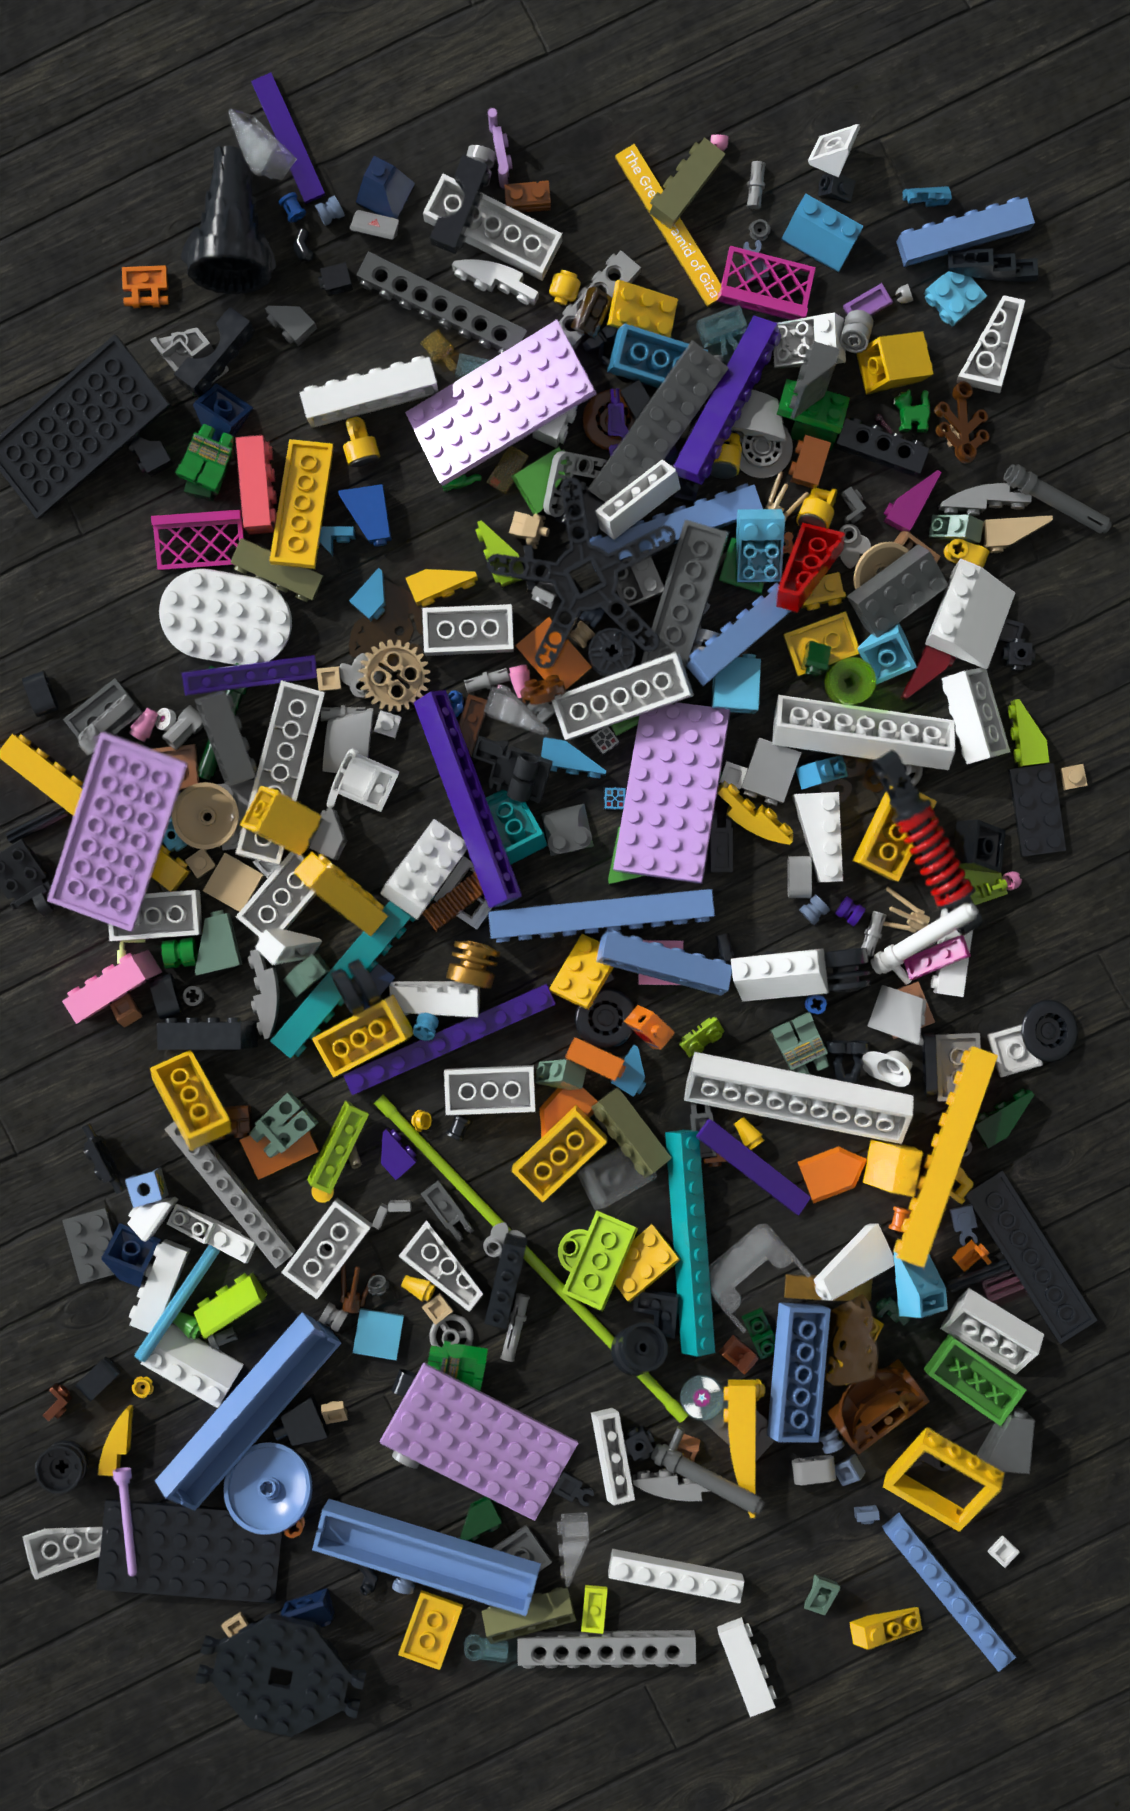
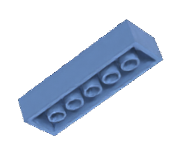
M779 1303L767 1428V1436L777 1442H819L830 1309L820 1304Z

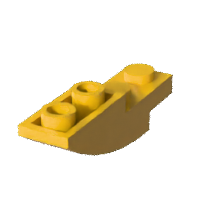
M725 780L718 786L717 794L729 804L727 815L736 823L767 840L788 845L793 842V830L788 824H782L771 808L766 809L761 805L755 810V805L749 799H744L739 794L740 792L732 783L728 784Z

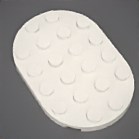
M211 569L191 570L176 577L165 589L159 607L162 629L168 640L178 650L192 657L234 665L236 663L243 665L266 662L277 656L289 640L292 629V617L287 601L278 592L279 590L267 581Z

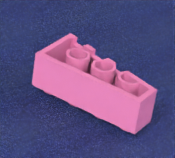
M146 950L133 956L129 953L119 959L120 964L116 967L112 964L103 969V975L99 978L95 975L85 981L86 986L82 989L76 987L68 992L69 997L62 1002L75 1023L77 1024L109 1006L110 1002L125 996L127 991L143 985L147 979L162 973L150 951Z

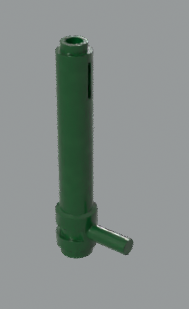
M248 687L226 690V694H230L234 707L231 709L235 716L243 695L247 693ZM208 740L197 771L199 772V777L211 780V777L215 775L218 763Z

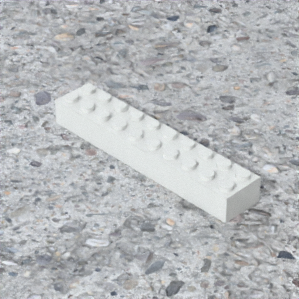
M694 1052L684 1101L902 1144L913 1116V1095Z

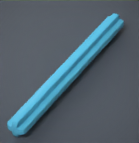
M208 1245L135 1353L137 1359L142 1362L147 1361L219 1254V1249Z

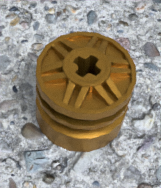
M455 941L454 947L463 949V953L452 952V955L461 959L460 964H449L446 978L492 989L495 974L487 971L486 967L497 966V962L488 959L489 955L499 957L500 952L488 945L477 942Z

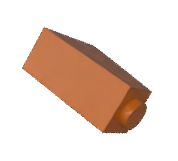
M575 1037L565 1058L614 1081L617 1077H622L626 1068L623 1065L624 1060Z

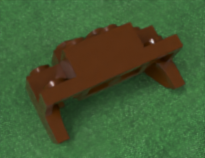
M897 1359L885 1368H876L873 1379L851 1383L846 1391L842 1393L843 1396L839 1403L827 1411V1413L849 1445L859 1455L930 1401L899 1359ZM896 1391H903L899 1395L896 1394ZM860 1419L862 1423L856 1426L858 1420Z

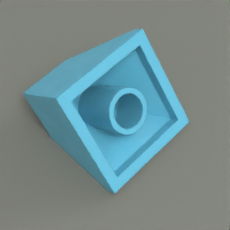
M899 623L878 638L871 634L858 647V652L876 685L917 667L907 637Z

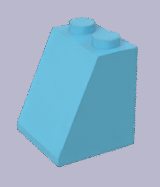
M743 654L742 657H737L713 677L711 707L730 709V712L755 714L759 707L761 659H756V655Z

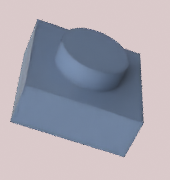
M876 1505L854 1507V1515L857 1522L872 1524L874 1520H880L879 1510Z

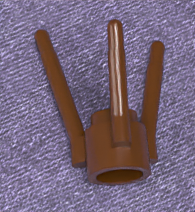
M344 1263L341 1267L340 1302L343 1303L342 1310L349 1313H359L360 1306L365 1305V1299L369 1292L368 1283L360 1297V1294L356 1292L360 1268L356 1267L352 1289L346 1295V1270Z

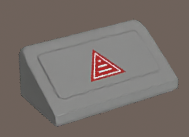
M357 210L350 229L387 239H394L397 236L399 220Z

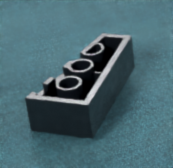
M220 1017L206 1018L207 1021H199V1018H186V1022H179V1018H165V1022L157 1023L158 1050L246 1049L258 1047L257 1020L241 1021V1017H228L227 1021H220Z

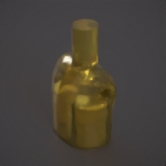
M439 329L421 342V345L435 364L444 362L450 372L458 367L450 357L454 352V347Z

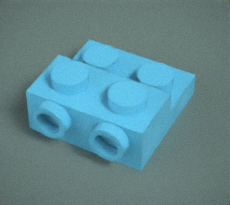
M950 271L939 277L924 292L927 303L931 307L935 306L940 312L941 319L952 327L987 297L971 277Z

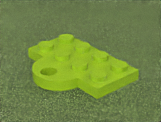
M596 1211L588 1231L577 1229L567 1233L562 1238L558 1247L560 1263L570 1272L562 1293L603 1311L638 1228ZM569 1242H574L576 1245V1249L572 1254L566 1252V1245Z

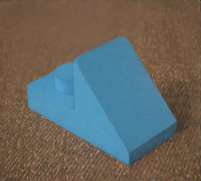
M321 527L319 543L333 556V539H336V542L349 543L350 539H355L354 527Z

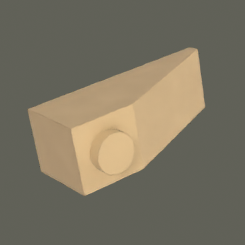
M1037 516L985 520L982 529L983 547L990 550V553L1003 552L1007 547L1050 523L1053 517Z

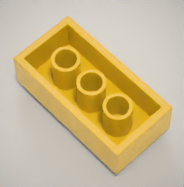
M885 792L852 861L889 880L899 882L911 857L909 849L914 845L913 843L905 844L904 838L908 836L907 832L899 833L900 826L897 827L892 821V817L897 813L894 807L892 808L889 804L891 800ZM920 793L919 796L921 800H929L932 803V808L934 809L937 801Z
M311 851L294 871L312 891L369 936H372L388 917L382 911L384 906L372 894L362 889L356 881L347 877L341 869L331 864L322 854L317 856Z
M393 994L379 1003L366 1008L359 1014L351 1016L312 1038L334 1078L408 1039L413 1035V1029Z
M191 1050L150 1068L152 1080L190 1151L231 1132L230 1120Z
M575 1105L513 1164L512 1172L544 1202L607 1142V1135Z

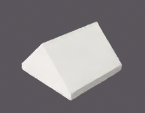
M859 124L820 136L808 159L809 165L839 177L859 132Z

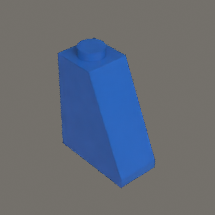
M382 484L338 491L341 500L370 544L374 543V546L387 545V541H392L385 492Z

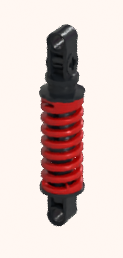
M890 750L874 760L872 767L891 800L889 804L892 808L894 807L897 813L892 817V821L897 827L900 826L899 833L907 832L908 836L904 838L905 844L913 843L914 846L909 849L911 855H919L915 859V864L924 865L920 870V874L925 876L932 873V876L926 879V885H938L931 890V895L934 896L937 909L946 908L948 913L965 903H972L974 905L970 896L974 894L976 889L968 878H964L966 875L965 870L959 868L960 861L954 857V849L948 847L950 841L947 837L943 836V827L937 826L939 820L933 812L932 803L929 800H921L918 788L914 787L900 756L896 751ZM978 910L974 920L957 929L959 934L964 936L983 924L982 916Z

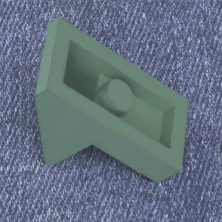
M815 1574L812 1590L805 1600L804 1609L826 1615L840 1590V1586L834 1580Z

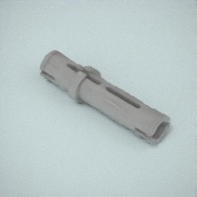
M516 1293L500 1357L502 1360L509 1362L515 1360L523 1322L527 1319L525 1313L530 1299L528 1295Z

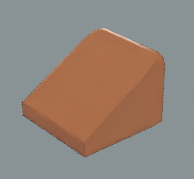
M129 993L110 1004L117 1022L123 1027H127L142 1017L140 1010Z
M684 1434L677 1450L683 1453L684 1457L694 1461L699 1451L700 1439Z

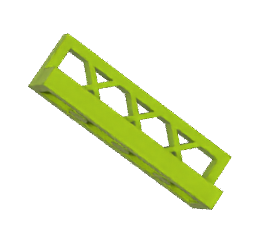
M345 1100L307 1179L310 1186L331 1194L368 1118V1112L353 1106L351 1102Z

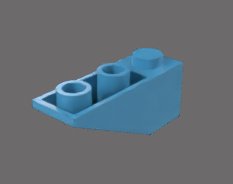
M544 737L541 757L553 761L550 771L557 772V768L566 769L567 774L579 775L580 771L588 773L587 777L601 778V775H606L605 769L567 741Z

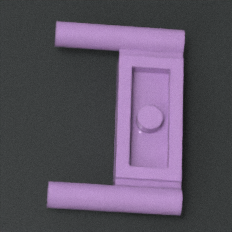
M491 108L488 110L489 130L493 133L499 167V185L502 189H505L504 184H508L509 169H512L511 156L506 155L505 147H509L507 134H502L501 126H498L497 111Z

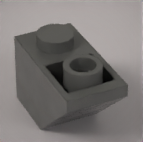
M267 306L265 308L269 315L266 317L267 320L275 328L279 326L284 331L282 335L290 344L294 342L299 346L317 329L315 322L300 306Z

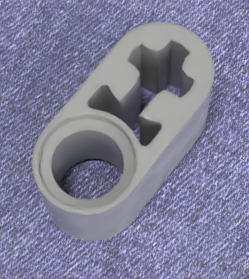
M788 856V898H811V856Z
M832 1455L792 1460L794 1483L796 1485L817 1484L836 1480L834 1456Z

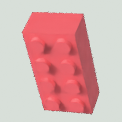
M263 435L236 438L243 526L250 535L274 533L277 518L274 504H277V494L272 486V482H275V471L270 464V460H273L272 446H270L269 442H266Z

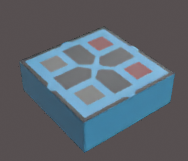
M604 787V810L624 809L625 787Z

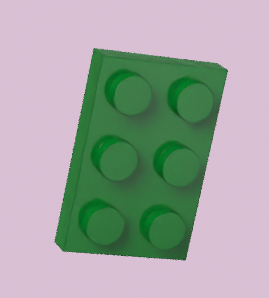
M786 379L776 415L792 419L793 409L789 408L792 396H797L796 393H793L797 381ZM826 391L823 398L792 420L840 434L850 397Z

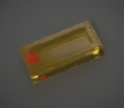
M509 446L487 480V484L506 495L514 482L511 476L522 470L529 456L514 446Z

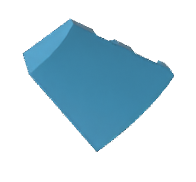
M948 186L904 189L902 192L903 201L907 200L908 204L926 202V207L948 205L952 199Z

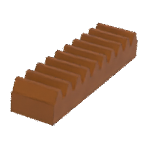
M476 871L459 883L457 887L446 893L444 897L424 910L422 914L436 931L484 895Z

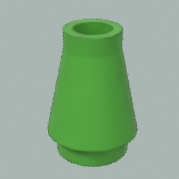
M180 1311L173 1323L189 1339L193 1338L196 1340L201 1334L196 1317Z

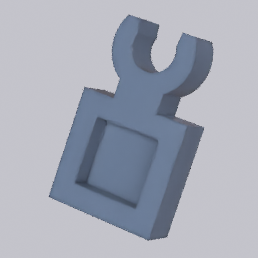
M760 240L756 241L755 250L750 249L749 243L745 242L743 249L759 253L761 242ZM757 259L752 263L758 274L767 269L763 260ZM749 266L744 267L745 279L747 281L754 277V274ZM766 272L765 274L761 275V279H768L769 273Z
M972 1205L949 1209L954 1231H961L959 1237L961 1245H966L965 1238L967 1236H971L972 1241L977 1243V1236L971 1230V1228L977 1227Z

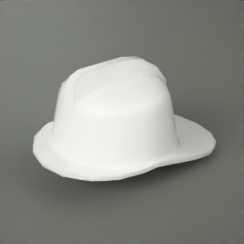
M873 1051L864 1054L862 1057L864 1062L863 1069L870 1076L898 1087H905L909 1084L911 1080L909 1071L913 1063L903 1053L890 1051L884 1054Z

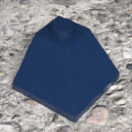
M373 156L363 176L356 204L378 215L398 219L415 183L395 166Z
M217 383L193 404L201 425L206 424L216 430L212 438L216 442L220 441L223 432L235 437L253 410L252 406Z
M119 1223L101 1260L119 1280L140 1288L146 1277V1271L154 1259L155 1248L161 1239L152 1236L145 1242L131 1227Z
M328 1588L285 1602L280 1615L315 1622L319 1627H324L332 1623L336 1613Z

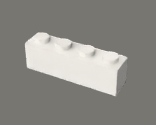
M661 460L599 507L595 512L600 529L615 540L681 489L676 470L664 460Z
M946 908L942 909L940 918L948 914ZM955 930L950 934L946 935L945 937L939 939L937 941V944L943 943L961 934H959L957 930ZM973 930L964 935L969 953ZM969 957L937 970L936 975H933L931 979V988H934L933 993L963 997Z
M167 1239L162 1244H157L153 1256H156L153 1265H149L145 1274L148 1277L145 1285H141L137 1294L140 1300L137 1306L134 1305L129 1314V1318L132 1319L130 1326L150 1333L171 1300L190 1248Z
M613 1408L592 1412L591 1416L607 1501L613 1505L633 1501L635 1498L619 1412Z
M741 1617L718 1626L720 1639L750 1717L775 1708L773 1700L777 1697L773 1686L767 1685L766 1679L769 1676L765 1665L760 1666L758 1658L761 1655L757 1644L752 1645L749 1638L753 1636L749 1623L744 1624Z

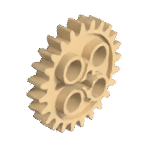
M388 640L387 647L383 642H380V649L372 646L373 654L365 653L368 661L362 660L360 662L365 666V669L358 670V672L364 674V677L359 678L358 681L365 682V685L360 689L368 690L365 698L372 696V705L380 702L379 709H383L387 705V710L390 712L393 706H395L396 711L399 712L401 711V705H403L407 710L409 709L408 702L414 705L413 702L416 701V697L419 699L423 697L420 691L428 690L423 685L430 682L428 678H425V674L430 673V670H424L423 668L428 662L420 661L423 653L416 655L417 647L409 650V642L405 643L403 647L401 646V640H397L395 645H393L392 640ZM393 654L397 657V664L395 666L388 664V655ZM382 663L390 672L397 671L398 673L396 676L403 682L407 683L410 686V688L407 689L397 679L391 680L392 675L386 670L379 667L378 664ZM407 668H411L415 673L412 680H408L404 675ZM377 671L381 672L384 676L381 684L374 681V674ZM394 685L399 686L401 689V695L398 698L394 697L391 693Z

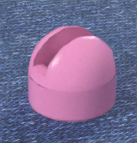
M711 135V143L724 151L728 146L729 136Z
M1008 872L1003 875L1002 878L1006 880L1008 885L1007 890L1016 889L1021 885L1022 879H1020L1019 873Z

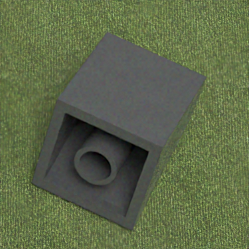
M1015 1406L1001 1426L997 1423L993 1425L978 1451L977 1457L1000 1471L1029 1474L1034 1419L1023 1407Z

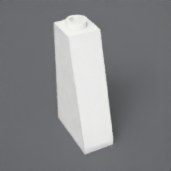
M879 1224L866 1225L814 1278L815 1290L819 1297L823 1300H834L895 1265L894 1256Z

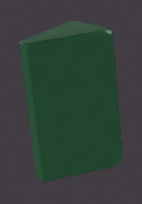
M795 420L790 436L791 439L796 441H803L805 435L831 442L829 451H831L838 433Z

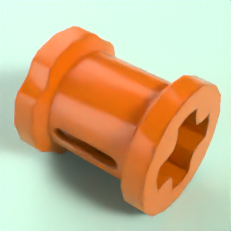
M894 1206L893 1210L895 1212L892 1224H889L888 1228L904 1233V1231H901L905 1218L909 1219L912 1210Z
M302 1516L297 1522L295 1529L291 1527L284 1531L287 1537L295 1538L302 1533L305 1526L304 1517Z

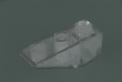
M588 1512L561 1514V1521H557L558 1535H562L563 1543L559 1544V1557H564V1566H560L561 1580L566 1579V1587L570 1586L589 1542Z

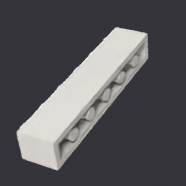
M612 1549L608 1569L610 1579L735 1603L741 1602L744 1578L741 1573Z

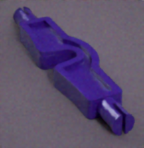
M615 388L616 398L614 397V389H610L611 403L608 404V434L610 436H621L623 440L629 431L624 420V404L620 402L619 388ZM619 444L609 446L610 457Z

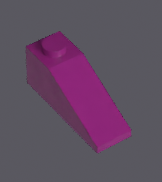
M937 470L897 498L894 504L889 503L884 511V515L887 516L884 523L899 531L910 532L941 471Z

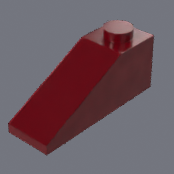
M926 645L900 699L906 700L944 671L947 666L951 668L956 657Z

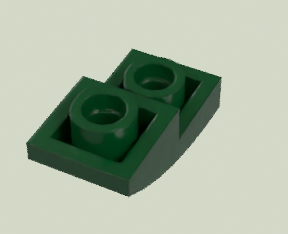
M762 1307L741 1316L760 1359L762 1360L773 1355L776 1338Z

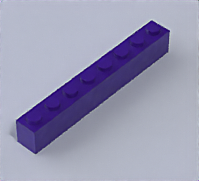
M753 316L727 365L729 367L716 385L674 464L679 477L701 485L705 478L709 477L714 460L719 458L722 445L725 440L729 439L735 421L739 420L745 402L749 401L755 383L757 384L760 381L762 370L770 362L774 347L780 343L781 333L777 323Z

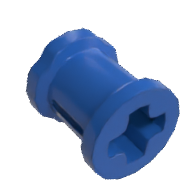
M296 192L288 193L279 200L280 206H283L288 214V221L290 223L296 222L306 215L305 209H302L297 201L298 196Z
M818 994L809 995L805 1000V1007L811 1013L821 1014L826 1009L827 1002L823 996ZM813 999L821 1001L818 1004L819 1009L811 1008L810 1005L813 1004Z

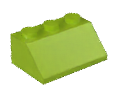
M246 1273L240 1275L234 1280L236 1284L230 1288L225 1285L215 1292L217 1294L216 1297L211 1300L207 1297L197 1304L199 1308L194 1311V1315L204 1339L261 1303L267 1296L254 1273L248 1276Z

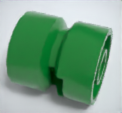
M194 937L183 938L180 942H177L176 939L162 941V958L166 969L178 968L180 964H183L184 967L196 965L198 949Z

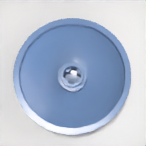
M259 1443L251 1446L228 1472L224 1481V1499L230 1515L241 1527L256 1534H277L291 1528L305 1514L312 1496V1478L306 1462L295 1450L279 1443Z

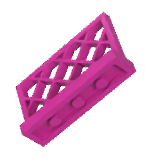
M730 246L717 301L789 320L806 318L807 305L816 267ZM733 253L742 255L746 263L736 268L732 261ZM757 259L763 260L767 266V269L759 274L752 264ZM778 265L784 266L789 273L781 279L778 278L773 269ZM749 266L754 277L745 282L739 271ZM799 270L809 272L807 281L802 284L799 283L795 276V273ZM770 271L776 282L766 287L760 276ZM736 274L741 282V285L736 288L726 286L728 277ZM791 276L797 287L787 292L782 281ZM757 279L763 289L758 293L751 292L747 284ZM777 284L784 294L778 299L773 298L769 292V289ZM797 290L803 296L802 305L794 303L790 297Z
M242 510L151 516L154 529L157 569L231 565L232 559L225 553L233 544L236 547L238 546L235 542L238 538L239 541L241 538L244 539ZM229 524H238V534L232 540L223 531ZM216 525H224V526L220 529V528H218ZM198 526H202L199 531L195 528ZM206 526H213L219 531L211 541L201 533ZM185 527H190L197 533L189 543L179 535ZM172 528L180 529L177 532H175ZM159 529H168L174 534L167 544L160 539ZM220 534L230 541V544L224 551H221L213 544ZM198 536L209 543L201 553L191 545ZM177 537L187 545L179 555L169 547ZM210 546L220 553V556L215 561H209L203 556ZM188 548H191L199 555L193 563H188L181 557ZM168 549L177 558L172 564L163 565L162 554ZM223 556L227 559L224 561H219ZM200 558H202V559L205 560L206 562H198V561L200 560ZM180 559L183 563L176 564V562Z

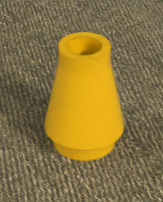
M745 1117L734 1123L743 1144L748 1149L752 1150L764 1141L761 1137L763 1134L749 1123Z
M408 1275L405 1276L401 1285L402 1288L409 1291L422 1302L424 1300L429 1302L436 1288L431 1281Z

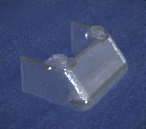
M767 1224L757 1225L709 1266L711 1295L742 1333L746 1331V1328L734 1313L741 1304V1297L735 1290V1287L767 1259L778 1268H784L794 1261L807 1278L811 1276L800 1260Z

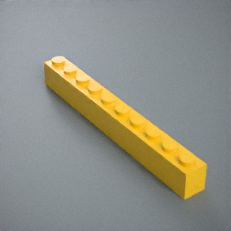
M12 734L0 749V759L74 816L84 783L74 775L72 777L68 776L65 773L66 768L58 762L54 764L47 759L49 755L40 748L35 750L31 747L30 744L32 742L24 735L20 734V736ZM162 844L151 877L170 892H175L191 871L186 868L188 864L181 858L177 857L174 859L170 856L169 853L171 851Z
M974 1046L970 1047L968 1051L964 1050L960 1061L964 1064L961 1071H957L953 1083L956 1086L954 1092L950 1091L947 1097L946 1104L949 1106L947 1112H943L938 1125L941 1126L939 1134L935 1133L931 1143V1146L934 1147L932 1155L928 1154L924 1162V1167L927 1169L924 1176H920L916 1188L919 1191L917 1197H913L910 1202L909 1210L912 1211L909 1219L905 1218L901 1231H904L902 1240L898 1239L894 1252L897 1254L895 1258L924 1268L998 1055Z

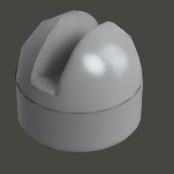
M908 284L897 289L895 296L902 295L897 299L898 302L905 304L913 301Z

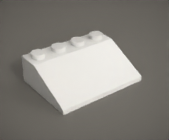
M960 558L948 581L949 586L944 592L925 644L987 670L1015 592L982 567Z

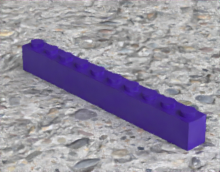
M446 690L431 691L413 703L488 907L493 908L506 905L522 896L447 692Z
M546 983L478 1014V1017H470L436 1032L432 1040L416 1041L351 1070L343 1076L351 1094L354 1095L549 1008L556 1003Z

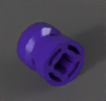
M847 896L836 910L835 915L840 918L844 917L847 923L854 927L865 912V908L854 904L853 900Z

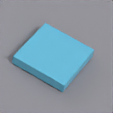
M360 1308L353 1353L397 1360L404 1315Z

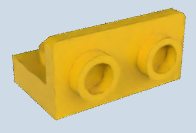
M840 573L824 575L801 608L807 607V611L820 608V604L828 603L829 606L841 604V600L846 597V592L843 591Z

